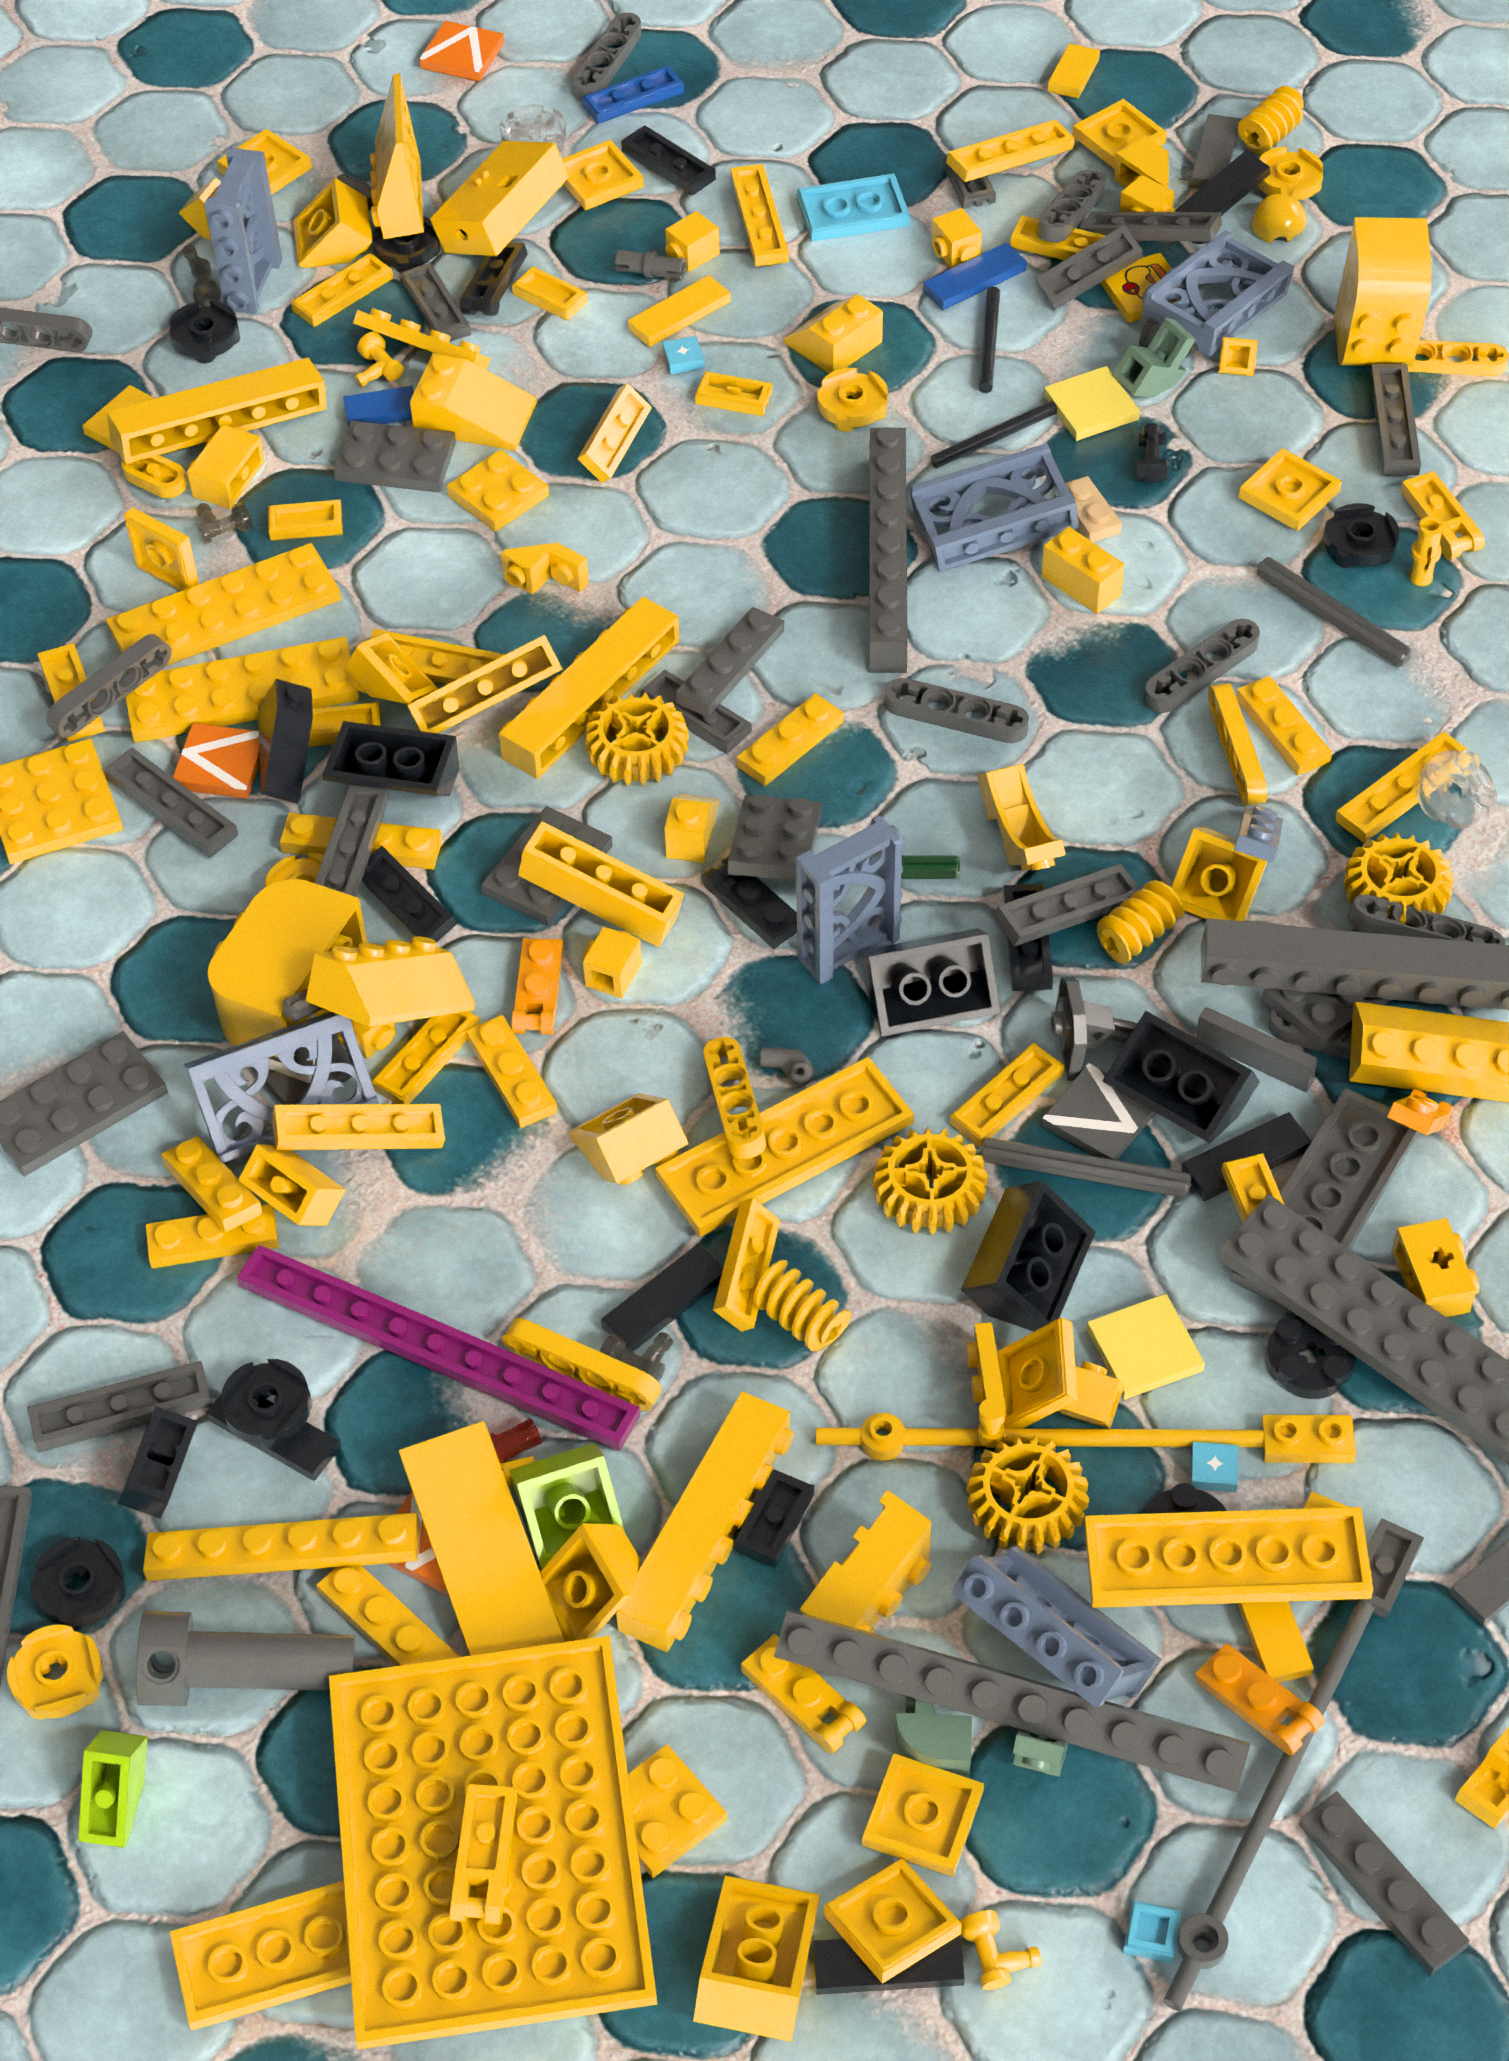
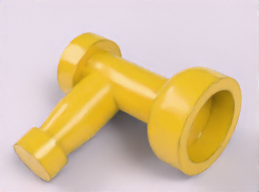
M375 331L365 334L357 345V350L363 358L376 361L375 364L368 367L363 373L360 372L354 376L361 388L382 375L387 380L394 381L404 371V366L398 360H393L385 351V340Z
M995 1911L976 1912L960 1920L963 1937L968 1941L974 1942L983 1971V1975L980 1977L982 1989L994 1990L1006 1986L1011 1982L1009 1972L1025 1967L1034 1968L1041 1966V1956L1037 1946L1026 1948L1025 1951L998 1953L993 1936L999 1931L1000 1923Z

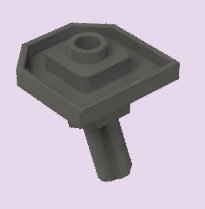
M1065 977L1060 979L1055 1012L1051 1013V1030L1054 1037L1059 1036L1067 1080L1074 1081L1082 1071L1086 1048L1100 1047L1107 1039L1126 1043L1137 1023L1113 1018L1111 1007L1083 1001L1079 981L1074 977Z

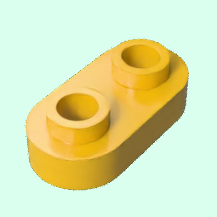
M161 455L125 464L123 460L121 461L125 479L156 496L174 498L182 494L187 488L184 468Z

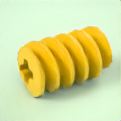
M1289 86L1276 88L1250 114L1238 122V135L1244 145L1258 155H1262L1272 147H1275L1280 140H1283L1288 133L1292 132L1294 127L1301 123L1303 118L1302 110L1304 108L1302 95L1296 89Z
M1157 880L1149 881L1142 889L1137 890L1131 898H1127L1120 907L1114 908L1109 913V916H1104L1098 922L1097 934L1099 941L1106 953L1114 961L1126 965L1131 960V955L1137 956L1142 952V946H1150L1153 943V938H1160L1165 933V929H1171L1176 924V918H1184L1183 903L1177 893L1164 882Z
M780 1260L766 1270L755 1289L754 1304L760 1310H766L767 1315L771 1319L779 1320L780 1326L786 1331H792V1335L798 1341H805V1346L811 1351L822 1350L842 1334L851 1320L852 1313L845 1309L835 1316L839 1307L838 1301L831 1299L822 1305L826 1298V1292L823 1289H818L810 1295L814 1283L807 1278L797 1285L801 1272L794 1268L784 1275L788 1262Z

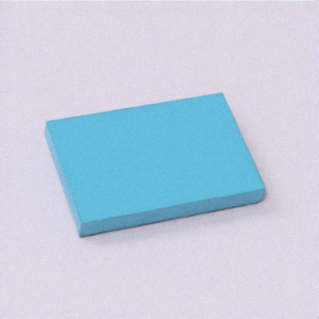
M895 173L797 189V201L811 242L910 226V214Z

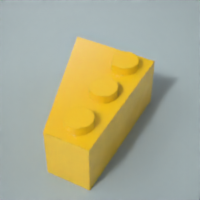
M887 1490L879 1500L883 1505L882 1513L869 1530L862 1525L859 1527L853 1538L860 1543L841 1564L836 1561L832 1564L801 1606L800 1612L874 1633L873 1627L883 1616L885 1618L891 1617L898 1609L903 1599L902 1594L911 1584L915 1586L920 1584L931 1568V1563L929 1562L931 1520Z

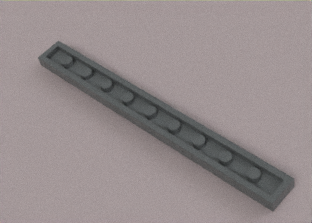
M791 1609L786 1611L774 1655L775 1658L1237 1793L1250 1748L1249 1742L1105 1701L1102 1706L1093 1707L1074 1691Z

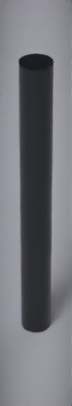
M989 287L986 293L979 390L983 393H989L993 389L1000 289L997 287Z
M1053 401L1042 404L931 455V462L935 468H940L1057 414V407Z

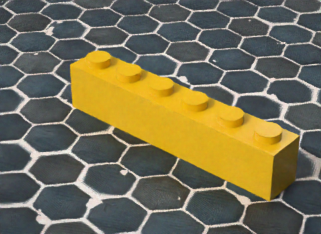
M309 357L109 410L107 411L110 439L124 463H132L205 443L216 434L222 425L242 431H249L326 410L324 379Z
M644 596L632 607L626 608L621 617L609 629L603 630L597 640L585 652L579 653L574 662L562 674L556 675L539 696L532 698L518 716L512 721H508L502 727L499 733L502 759L538 779L586 733L587 723L591 722L592 713L600 711L602 702L613 704L615 695L621 699L680 642L678 615Z
M741 1391L640 1567L630 1597L617 1610L618 1631L668 1653L675 1639H683L691 1623L692 1615L690 1612L696 1601L702 1603L705 1600L713 1582L712 1572L717 1564L724 1565L731 1553L734 1543L731 1538L738 1526L743 1527L754 1506L752 1501L758 1490L762 1491L774 1469L772 1465L779 1454L784 1456L791 1446L794 1431L790 1430V1411Z

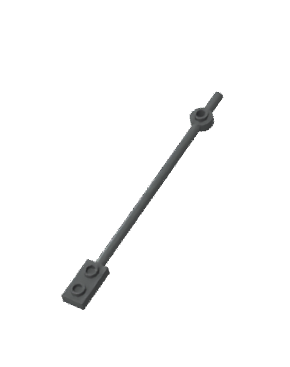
M1381 1518L1367 1546L1373 1583L1371 1599H1346V1601L1354 1604L1355 1607L1308 1701L1322 1715H1324L1372 1613L1387 1619L1424 1540V1537ZM1309 1731L1301 1739L1302 1746L1293 1755L1283 1753L1206 1913L1193 1915L1182 1924L1177 1946L1183 1960L1163 1999V2003L1169 2008L1181 2011L1200 1970L1212 1968L1223 1960L1229 1941L1228 1932L1223 1922L1315 1733ZM1197 1939H1204L1210 1944L1211 1948L1201 1951L1194 1946L1193 1942Z

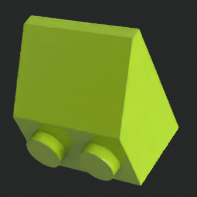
M595 1443L509 1470L519 1509L540 1568H544L582 1523L621 1525L625 1532L604 1455Z

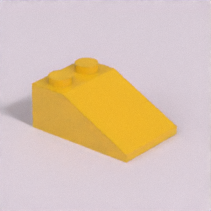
M434 353L410 400L414 428L455 432V438L458 441L516 451L537 403V399L533 395L467 359Z
M725 1875L700 1974L693 2022L792 2041L820 1894Z

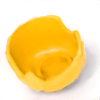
M1284 194L1268 195L1258 204L1252 217L1251 228L1255 235L1265 242L1272 243L1280 236L1285 237L1286 241L1290 242L1293 237L1303 232L1307 215L1302 204L1294 197Z

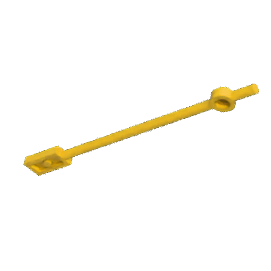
M877 1413L868 1417L861 1428L816 1427V1445L862 1446L863 1451L869 1457L880 1461H887L897 1457L904 1449V1446H983L977 1439L978 1428H905L899 1418L889 1413ZM1262 1415L1261 1430L1005 1428L1003 1441L1007 1446H1012L1013 1438L1018 1435L1022 1440V1444H1030L1031 1438L1036 1435L1039 1445L1044 1447L1051 1440L1054 1441L1056 1447H1192L1193 1442L1238 1445V1447L1263 1448L1264 1463H1354L1356 1456L1352 1415ZM885 1429L888 1430L890 1434L886 1436H880L876 1433V1431Z

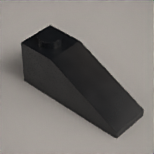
M275 679L258 706L262 795L293 803H298L300 800L313 720L311 688Z

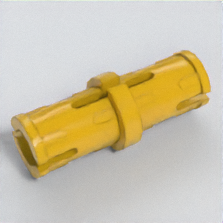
M1429 516L1421 519L1417 541L1411 547L1413 562L1409 577L1410 582L1417 586H1427L1432 582L1435 563L1441 556V546L1439 543L1444 526H1442L1443 522L1436 517Z

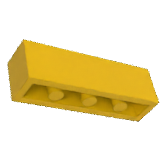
M543 635L407 705L420 731L439 734L562 670V667L546 636Z
M543 821L523 850L518 876L659 948L678 918L684 893Z

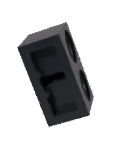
M155 1406L118 1504L161 1519L170 1500L198 1421Z

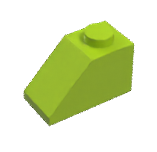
M101 1730L86 1747L83 1755L78 1841L125 1848L129 1840L145 1782L148 1736Z

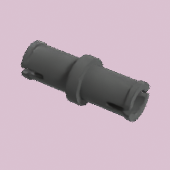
M621 249L617 251L615 257V264H617L615 270L617 272L644 274V277L649 279L661 276L683 280L686 274L687 265H682L686 264V258L661 256L656 251L649 250L645 254Z

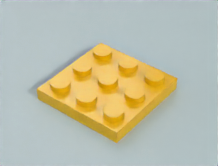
M91 738L0 765V836L10 864L123 830L120 816Z

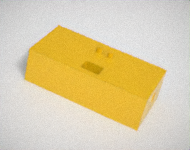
M502 141L430 218L444 252L497 256L569 178L556 143Z

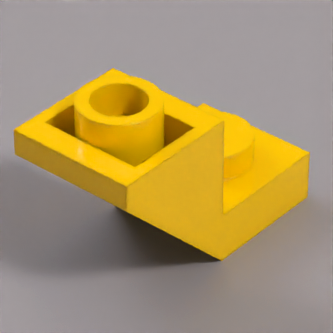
M558 542L505 549L501 553L504 580L510 585L519 587L532 595L550 577L554 578L559 584L567 585L578 592H581L589 584L587 558Z

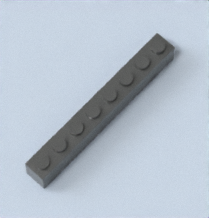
M870 428L869 673H907L906 428Z
M1207 918L1201 942V982L1259 987L1262 989L1296 990L1304 993L1315 992L1382 998L1385 1000L1415 1001L1428 1004L1438 1003L1505 1009L1509 1011V945Z

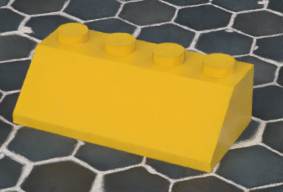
M415 936L412 937L411 942L390 939L386 940V945L360 943L359 948L334 946L332 951L314 953L306 1002L370 1027L474 1011L475 1001L452 952L437 947L436 941L431 938Z
M1355 1001L1352 1016L1349 1081L1411 1090L1416 1088L1426 1092L1509 1103V1022Z

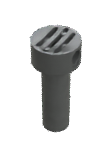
M143 1611L137 1653L138 1705L187 1706L190 1688L330 1691L329 1676L354 1672L355 1635L193 1631V1616L191 1612ZM165 1651L170 1653L175 1659V1665H162L156 1659L155 1652Z

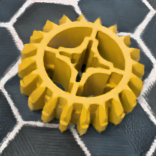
M630 692L627 699L622 700L615 695L613 704L602 702L600 711L592 713L591 722L587 723L585 747L592 766L598 768L601 776L610 774L613 783L624 779L627 786L632 781H640L644 787L648 779H653L659 783L662 777L661 774L672 776L674 767L682 766L683 756H686L688 751L689 731L682 712L676 711L673 702L664 704L661 695L651 700L646 692L641 698H635ZM615 735L616 739L610 743V739ZM664 736L665 738L659 743L658 739Z
M1396 832L1392 839L1387 838L1381 833L1377 841L1367 838L1363 847H1356L1352 853V858L1346 864L1343 885L1345 886L1344 890L1347 891L1346 896L1350 904H1353L1357 896L1364 894L1387 899L1390 902L1401 903L1403 906L1401 911L1403 913L1399 921L1404 925H1409L1405 923L1406 905L1415 907L1419 912L1423 909L1442 915L1445 907L1451 900L1454 878L1453 873L1450 872L1449 860L1442 859L1441 849L1430 850L1429 840L1418 843L1415 840L1414 834L1409 839H1403ZM1388 906V910L1386 912L1388 913L1386 917L1387 919H1389L1391 915L1390 906Z
M927 1126L922 1135H918L910 1129L907 1134V1140L896 1135L893 1140V1147L884 1145L881 1158H877V1162L874 1165L875 1176H873V1188L876 1192L875 1199L878 1206H884L886 1218L896 1217V1223L899 1228L910 1223L912 1224L914 1234L921 1227L928 1228L932 1236L936 1232L937 1227H943L950 1234L953 1229V1222L965 1227L966 1222H968V1215L976 1216L980 1204L986 1198L985 1186H987L988 1174L984 1170V1160L982 1156L976 1155L974 1143L964 1145V1139L961 1134L951 1139L948 1137L946 1128L939 1135L932 1134L929 1126ZM927 1173L931 1174V1182H933L932 1189L929 1187V1179H927Z
M1016 1435L1010 1447L999 1440L995 1445V1453L984 1450V1453L981 1455V1463L975 1462L971 1468V1478L967 1481L966 1492L969 1495L967 1497V1508L969 1512H974L973 1523L975 1527L985 1526L984 1536L986 1540L999 1536V1546L1002 1550L1009 1543H1014L1022 1550H1025V1546H1033L1034 1551L1038 1555L1043 1551V1543L1045 1542L1056 1550L1060 1546L1061 1537L1071 1540V1537L1074 1536L1075 1526L1080 1527L1084 1522L1085 1513L1083 1511L1088 1508L1089 1497L1086 1494L1088 1491V1481L1086 1477L1081 1476L1082 1467L1080 1462L1070 1463L1071 1454L1068 1449L1056 1453V1444L1053 1440L1047 1443L1045 1447L1040 1446L1036 1435L1031 1438L1030 1444H1022V1440ZM1045 1476L1058 1486L1063 1496L1056 1494L1055 1488L1046 1484L1044 1481ZM991 1492L1000 1495V1500L1010 1506V1513L998 1505Z

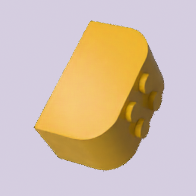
M1354 218L1334 313L1339 365L1407 364L1408 367L1413 365L1428 308L1431 288V253L1427 218Z
M287 879L272 883L263 888L253 898L246 910L238 914L231 932L224 941H220L216 946L208 967V979L221 1029L229 1043L235 1046L310 1019L311 1015L295 1022L290 1017L286 1018L282 1013L284 1010L283 1001L308 989L314 953L332 951L334 946L359 948L360 943H368L359 898L306 880ZM322 1009L314 1014L319 1016L327 1013L329 1010Z

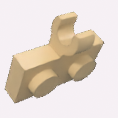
M1088 476L1065 483L1076 501L1078 530L1084 537L1092 542H1096L1121 534L1122 522Z

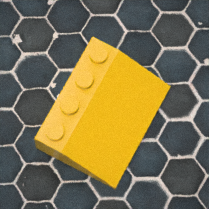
M400 73L393 74L375 137V153L370 154L373 170L370 171L373 186L371 188L373 202L371 212L374 226H381L384 239L424 233L421 160Z

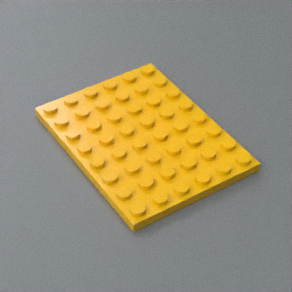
M610 1636L329 1676L357 2048L365 2049L658 2005ZM467 1784L516 1787L517 1790L501 1925L486 1924L485 1918L468 1917L467 1922H453L450 1919L451 1898ZM471 1885L470 1897L486 1898L488 1886Z

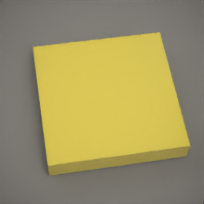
M1107 366L1044 387V398L1047 402L1053 401L1055 403L1057 416L1076 441L1139 420L1140 409L1119 381L1112 375L1113 373Z
M1167 1294L1087 1322L1086 1330L1112 1378L1120 1380L1124 1387L1121 1395L1123 1400L1204 1371L1205 1363Z

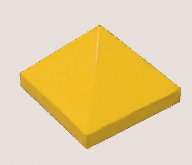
M1223 337L1218 373L1254 376L1258 340Z

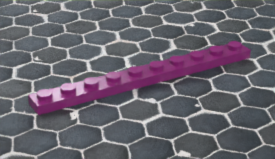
M257 1246L236 1277L239 1287L618 1451L622 1449L641 1416L640 1407L264 1246Z

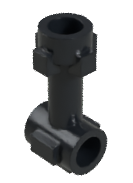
M1147 424L1142 428V434H1139V446H1145L1144 460H1137L1138 482L1160 483V481L1168 479L1167 458L1160 459V445H1166V432H1163V428L1159 424Z

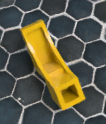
M1024 764L1012 765L977 774L987 819H997L1008 865H1021L1022 871L1030 869L1034 871L1055 866L1054 858L1066 855L1063 841L1054 836L1045 824L1034 800Z

